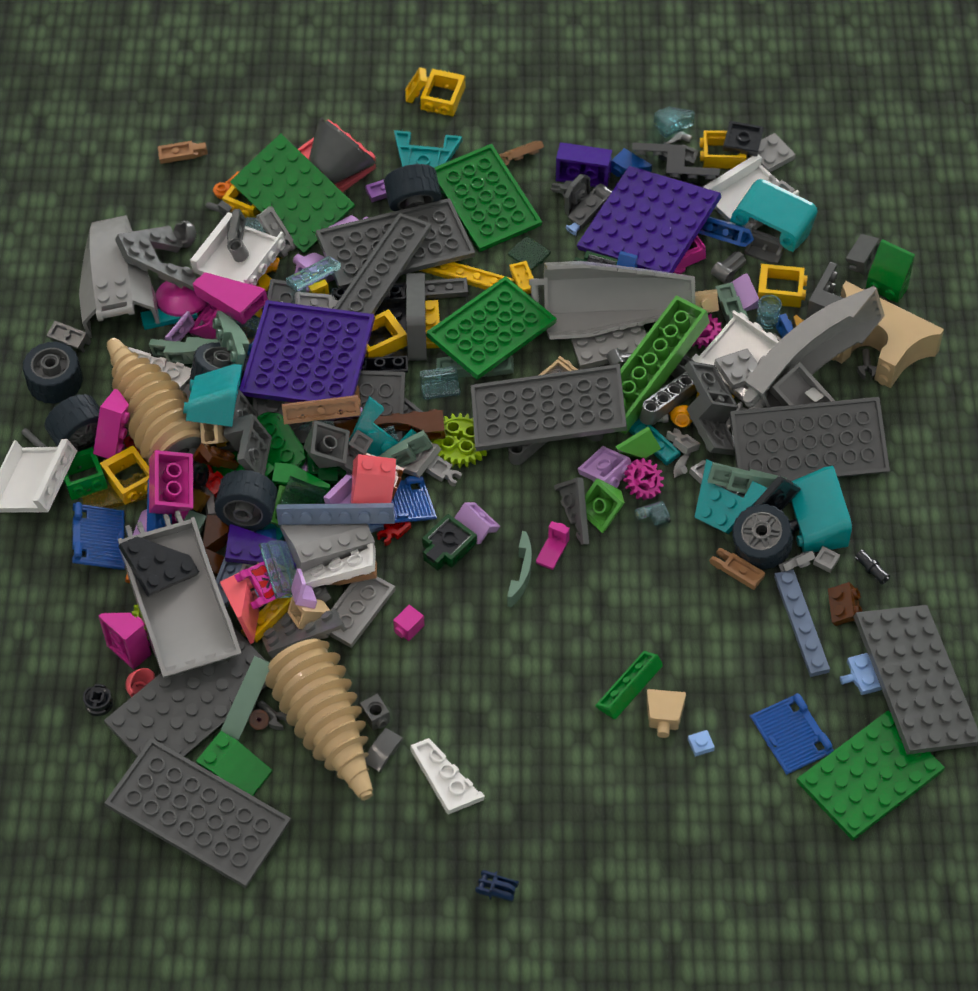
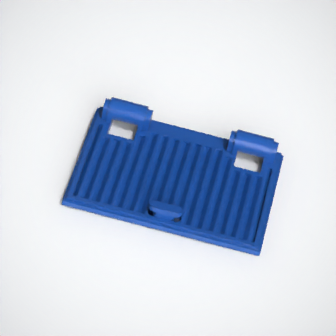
M408 476L405 480H401L391 503H394L395 523L437 519L423 476H420V478ZM417 483L419 489L412 490L410 484Z
M81 502L73 503L72 550H74L72 563L124 570L125 565L118 544L119 538L124 539V510L82 505ZM82 512H86V518H82ZM82 551H86V557H82Z
M798 693L750 715V718L786 775L818 761L834 751L832 743L827 735L821 731L810 714L807 704ZM796 703L799 710L793 712L790 705ZM821 742L824 749L818 751L814 744Z

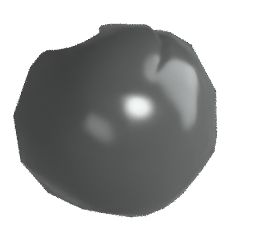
M181 221L182 223L175 225L173 233L180 247L188 248L194 243L197 232L191 222Z

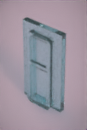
M274 540L268 543H260L259 548L275 598L292 597L291 587L296 570L287 542Z

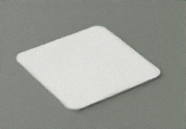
M815 387L805 392L814 402L824 397Z

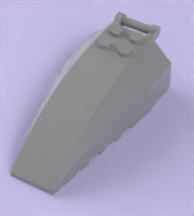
M127 215L91 223L84 253L79 290L82 324L89 338H92L90 318L95 313L98 322L113 316L135 314V304L151 309L156 324L160 323L156 294L148 272L125 262L115 241L117 234L133 232Z
M586 261L544 263L543 279H529L531 297L539 303L538 285H544V308L557 318L556 323L547 329V336L550 340L587 338L656 322L676 295L695 304V277L676 273Z

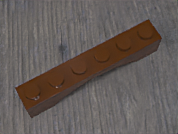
M431 409L427 412L412 411L408 414L393 413L389 416L380 415L373 422L384 431L409 432L413 429L418 433L424 430L430 440L446 439L443 410ZM359 417L350 420L336 419L329 422V425L350 431V438Z

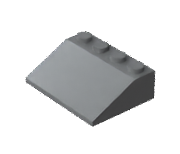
M367 524L279 525L295 565L302 572L321 564L327 566L337 557L344 559L351 556L350 552L356 549L359 552L368 548V544L375 543Z

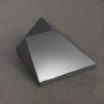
M314 420L304 448L319 469L345 466L350 431Z

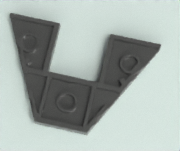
M170 226L117 234L115 241L125 262L137 266L146 272L148 269L158 274L159 278L173 283L180 288L185 286L194 290L192 283L197 278L193 270L189 267L175 266L171 263H161L153 249L179 252L181 247Z
M325 585L313 589L316 599L324 602L331 599ZM335 608L324 612L316 621L309 622L304 629H298L286 612L272 628L265 631L262 640L271 658H274L278 653L295 643L308 639H325L329 637L331 632L339 629L344 632L347 629Z

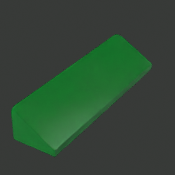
M643 651L595 705L596 708L610 718L617 719L661 669L663 663L659 656Z

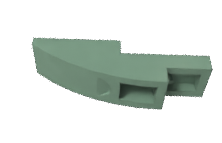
M217 311L216 318H213L212 323L213 329L216 330V339L219 340L221 347H226L227 351H230V361L233 364L242 365L243 370L249 341L234 320L222 311Z
M187 337L185 342L151 339L149 346L153 356L166 357L167 361L172 363L192 364L194 353L199 346L212 342L218 343L219 340L200 337Z
M712 462L707 481L725 486L727 490L747 493L752 481L768 488L778 475L753 469L747 471Z

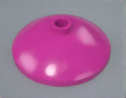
M167 281L161 284L156 291L158 308L171 316L182 317L187 311L193 315L201 311L208 304L196 296L194 290L185 286L180 288Z

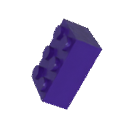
M560 142L556 157V181L565 183L567 180L573 181L580 174H584L590 177V187H596L600 183L608 187L611 176L612 150Z

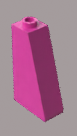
M206 272L192 283L196 296L243 325L268 300L264 288Z

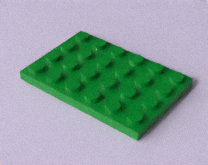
M281 133L230 181L260 212L272 206L291 235L293 243L304 255L318 243L315 235L316 230L334 225L355 207V204Z
M492 144L434 167L440 191L445 199H451L464 229L479 252L542 226L540 217Z
M505 276L428 330L426 337L478 380L553 326L557 318Z
M886 711L798 777L797 783L853 841L941 774L945 767L930 752L907 755L893 717L889 711Z

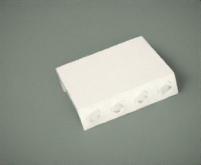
M759 154L758 156L750 157L704 186L706 189L721 193V199L714 209L728 222H730L732 213L752 184L758 179L768 181L769 175H772L761 165L762 157ZM796 190L793 194L799 196V191ZM750 217L749 222L743 227L750 229L752 233L753 229L756 230L763 223Z
M228 212L190 259L192 270L199 275L206 272L256 286L259 278L266 273L269 265L275 261L279 252L285 248L284 233L280 232L275 237L245 226L242 242L247 248L249 256L242 262H236L227 248V232L230 229V217H232V213Z
M733 310V318L700 356L695 354L692 360L714 365L716 358L748 349L758 363L760 358L766 356L779 341L771 332L766 333L763 331V328L758 323L750 322L745 314ZM721 375L729 392L743 401V394L748 389L747 385L732 390Z
M61 439L58 447L22 448L16 440L13 441L0 468V513L49 512L77 453L76 448L68 439Z

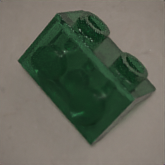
M290 476L281 494L280 503L321 504L326 490Z

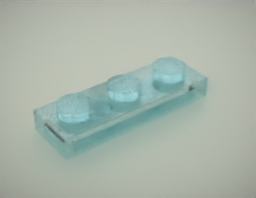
M327 256L287 277L286 284L298 292L340 270L341 264L331 256Z

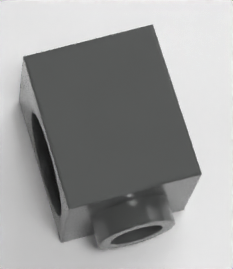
M378 694L360 703L362 708L361 714L373 731L377 728L385 727L390 722V712ZM375 712L380 713L379 715H372Z

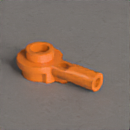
M239 172L234 174L227 182H221L214 186L213 192L217 198H223L232 186L230 181Z

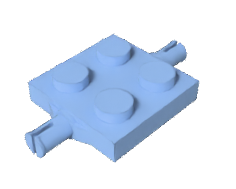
M868 653L847 659L850 674L840 676L842 685L854 682L861 695L882 690Z

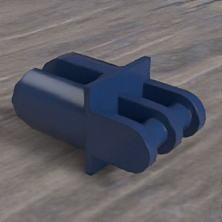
M482 870V877L478 880L479 886L475 888V891L489 896L490 899L494 896L513 902L515 888L518 887L519 882L498 876L497 871L492 873Z

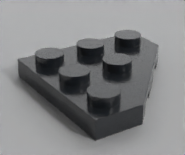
M138 536L119 545V549L147 597L197 576L200 572L190 555Z

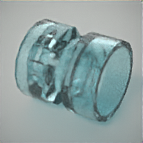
M764 295L758 301L756 321L764 329H772L777 325L782 307V302L777 296Z

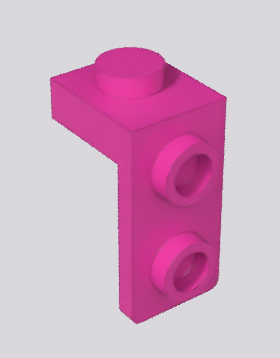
M551 521L548 529V539L536 559V564L551 570L554 569L569 542L570 528L562 523Z

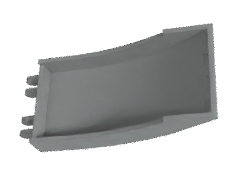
M873 286L829 304L786 334L766 356L760 358L758 366L754 371L751 370L747 374L745 383L748 389L742 398L745 406L749 407V409L782 406L768 389L795 364L800 362L813 375L823 365L857 343L862 344L885 316L877 288Z
M179 510L175 511V518L178 522L171 525L170 517L168 514L163 515L165 527L145 532L140 521L137 522V529L140 534L133 536L132 528L130 525H127L125 529L128 537L118 539V544L120 545V543L138 536L188 554L200 571L197 576L147 597L121 552L130 584L163 678L242 654L230 616L210 566L195 517L183 521Z

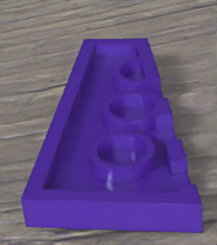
M230 524L225 554L226 562L256 565L273 557L276 564L288 569L297 570L287 543Z

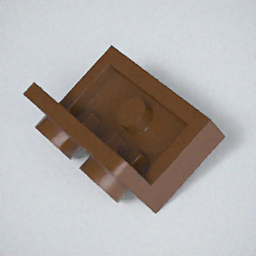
M201 443L193 454L194 461L217 468L222 466L236 470L239 466V463L234 459L233 453Z
M850 582L828 589L831 619L835 626L853 621V616L856 612H863L859 605L860 592Z

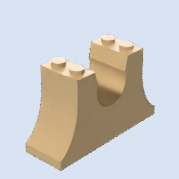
M846 281L842 286L841 297L846 298L863 291V289ZM880 298L885 315L862 344H855L832 360L843 363L856 348L861 346L873 347L880 351L874 380L881 385L891 388L900 374L909 365L920 359L937 355L944 329Z

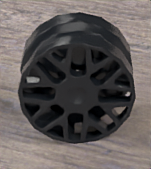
M193 461V489L200 490L201 486L204 487L208 481L209 469L206 464Z
M95 684V686L88 687L85 690L83 701L88 713L93 716H103L112 709V695L105 685Z

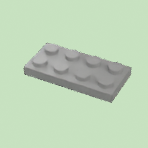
M641 325L587 338L571 339L580 369L609 364L606 355L613 349H619L622 353H633L646 336L644 326Z
M379 577L351 583L332 607V609L335 608L339 613L347 630L343 632L339 629L331 632L329 636L352 648L395 592V586Z

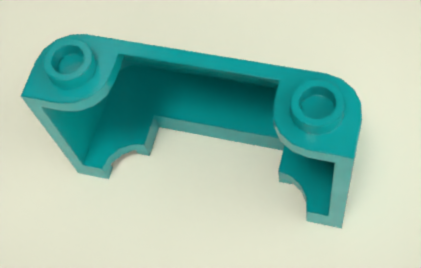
M758 179L752 184L732 213L730 222L744 226L751 217L782 232L779 239L780 244L785 249L794 252L809 236L818 211L813 203L766 180Z
M232 364L197 375L194 380L191 379L189 391H191L188 402H184L183 413L187 414L186 421L232 427L236 399L241 383L242 365Z
M823 467L791 481L801 488L790 502L792 503L800 529L799 535L796 536L798 547H801L802 552H819L823 546L830 550L848 547L852 524L834 467Z

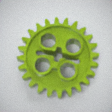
M459 413L458 417L451 414V419L444 416L446 439L430 440L441 448V451L437 454L439 457L444 459V461L450 462L453 466L458 464L459 468H461L462 464L468 467L469 462L476 465V459L482 461V455H487V450L476 451L473 417L470 419L469 414H466L465 417H462L461 413Z

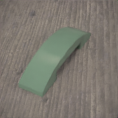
M522 531L519 543V558H524L519 581L511 580L507 596V607H512L521 598L531 575V543L525 531Z

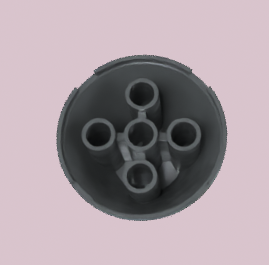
M323 117L319 119L308 160L333 184L375 164L372 157L358 148L359 145L328 120L325 122Z

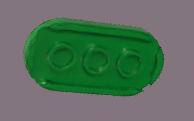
M266 412L258 416L257 419L272 437L267 462L273 467L276 462L288 463L302 468L306 460V450L289 424L284 425L283 416L276 412Z

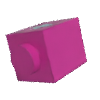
M408 605L393 620L394 632L399 637H404L410 641L425 626L424 615Z

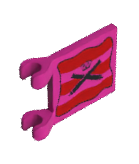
M273 557L250 568L241 570L238 574L234 575L237 582H241L249 577L260 597L250 603L253 610L291 592V588Z

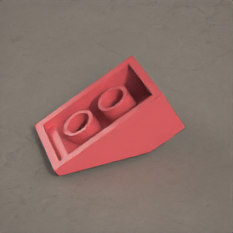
M361 454L356 456L353 460L351 504L391 503L396 471L395 458Z
M233 575L220 581V584L249 643L252 644L255 639L259 608L253 610L250 603L255 601L258 596L255 590L252 592L250 590L253 588L249 577L241 582H237Z

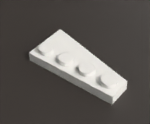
M128 348L131 352L138 353V358H148L150 364L159 365L161 372L168 373L171 376V381L179 384L180 390H183L190 383L192 368L185 367L183 363H172L167 361L166 358H156L151 356L150 353Z
M374 543L368 544V548L359 552L356 549L350 552L351 556L344 559L337 557L327 566L321 564L302 572L306 585L312 586L314 589L315 587L330 585L337 581L348 580L352 577L362 574L367 575L375 571L376 548Z
M429 738L410 746V751L447 814L484 800L485 795L473 787V783L459 772L455 764L452 765L446 759V755Z

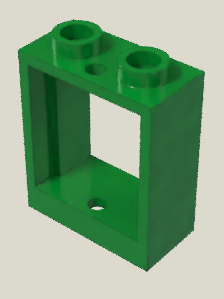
M93 447L76 453L63 480L71 501L108 488L97 456L93 454ZM95 467L96 474L70 482L69 475Z

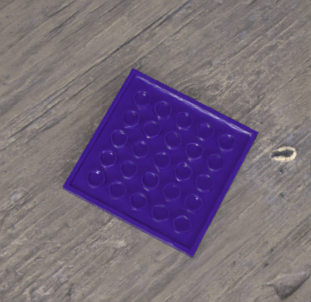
M629 166L578 242L577 247L585 252L590 251L618 259L620 251L638 256L637 268L673 273L720 201L721 193Z
M266 300L239 390L244 396L292 403L355 395L375 315Z

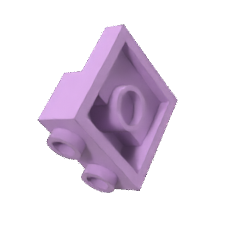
M602 446L578 468V472L580 475L593 480V483L596 479H600L617 488L620 481L627 477L624 471L628 470L627 466L631 464V460L623 454Z

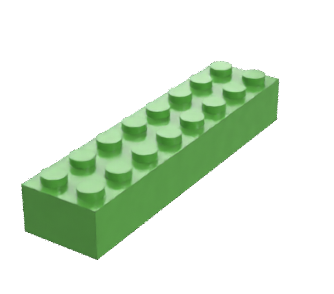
M676 295L622 366L621 378L627 431H620L621 433L627 434L639 418L644 401L659 391L709 324L708 313L705 309Z

